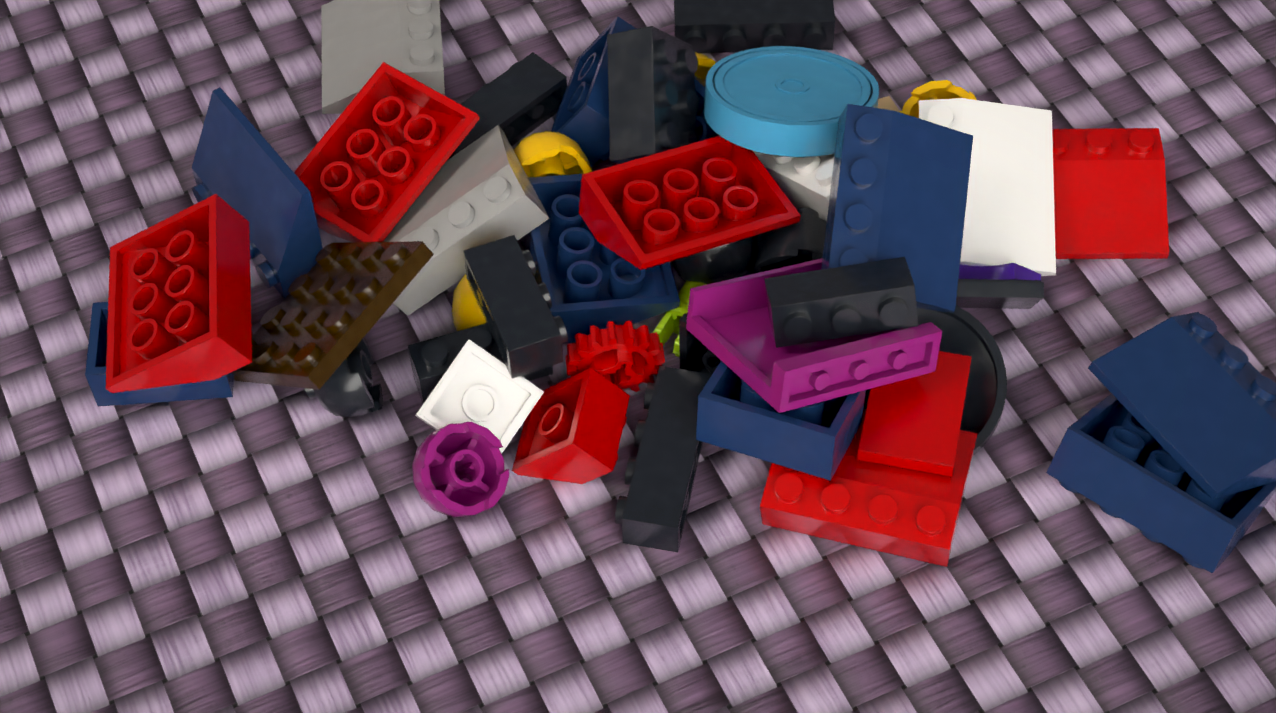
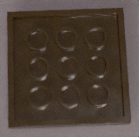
M423 241L333 242L326 245L316 255L315 260L317 263L307 274L299 276L291 283L288 288L290 294L280 305L274 306L263 315L260 320L262 326L252 336V363L233 371L234 380L320 390L434 254Z

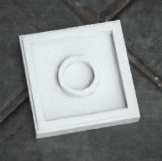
M468 340L415 416L435 430L449 424L473 422L488 428L501 441L503 447L499 448L502 454L544 391L522 376L511 379L504 363L471 340Z

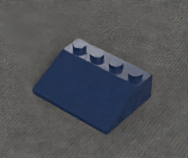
M219 87L212 91L192 164V171L196 186L192 187V191L197 202L217 194L249 221L250 260L252 259L257 265V273L267 288L274 286L285 299L290 294L288 288L291 283L299 276L307 274L317 263L315 260L316 255L323 249L311 193L228 95Z
M847 104L838 121L821 270L905 257L915 285L916 307L954 313L973 135L894 110Z
M582 174L528 178L549 219L521 238L523 249H528L532 255L536 267L534 278L537 284L544 282L549 291L552 308H550L552 316L559 315L563 320L568 336V341L565 343H576L575 335L577 333L589 335L590 326L592 325L600 329L607 328L608 321H613L615 325H623L626 321H632L633 325L679 307L680 299L670 262L640 270L596 240L579 214Z
M1194 312L1170 317L1097 358L1089 365L1088 369L1212 500L1276 481V383L1270 378L1263 376L1248 361V356L1243 350L1231 345L1217 331L1216 324L1207 316Z
M1112 393L1067 428L1046 472L1059 480L1061 486L1066 490L1082 494L1097 503L1106 514L1125 520L1138 528L1147 539L1156 543H1163L1181 554L1183 559L1190 565L1206 569L1211 573L1230 555L1276 492L1275 481L1212 500Z

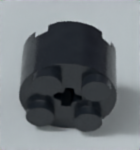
M798 208L797 211L801 215L800 222L755 235L751 274L823 258L827 222L819 218L818 212L814 209Z

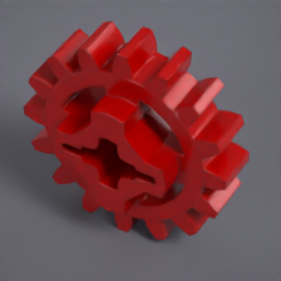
M608 321L607 328L600 329L595 325L590 326L589 335L581 333L575 335L576 343L567 345L568 355H565L567 375L572 377L592 368L623 391L630 388L635 392L640 391L639 384L642 382L646 384L648 382L654 383L653 375H657L659 366L665 363L663 343H660L659 334L657 332L649 334L647 325L633 329L632 321H626L623 325H615L613 321Z

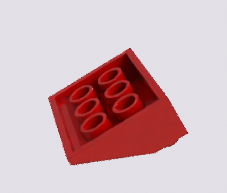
M383 62L294 172L310 190L318 227L328 234L350 242H383L479 121V115Z
M1159 128L1052 129L1056 259H1168L1169 236L1166 170Z
M721 136L582 174L580 216L599 243L640 270L798 223L801 218L800 213L752 150L731 143Z
M214 194L110 247L106 390L111 393L216 380L252 363L249 221L221 197Z
M863 409L862 423L831 481L771 463L760 503L763 525L947 567L977 433L960 430L952 477L857 460L866 413V409Z

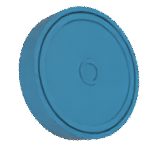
M792 46L753 48L724 57L710 68L706 76L704 116L708 125L718 135L731 143L749 150L788 157L829 155L835 153L838 121L847 104L878 108L879 85L875 77L864 67L850 59L830 52Z

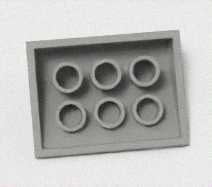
M333 0L321 6L322 114L342 113L383 62L445 96L439 0Z
M499 125L447 160L383 241H423L434 254L393 302L396 307L408 316L462 279L466 274L464 250L511 235H515L516 240H519L549 219L505 133Z

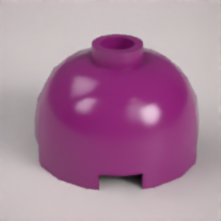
M473 422L449 424L432 432L417 448L412 464L413 481L421 499L432 510L451 517L473 516L495 506L505 493L509 479V469L505 470L504 458L499 448L503 447L501 441L488 428Z

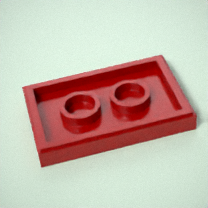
M939 351L935 372L871 388L857 460L952 477L972 356Z

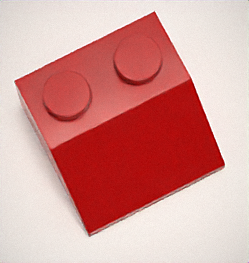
M592 368L543 390L544 393L524 421L512 471L521 476L584 484L612 472L618 461L617 452L622 430L627 421L626 412L630 395Z

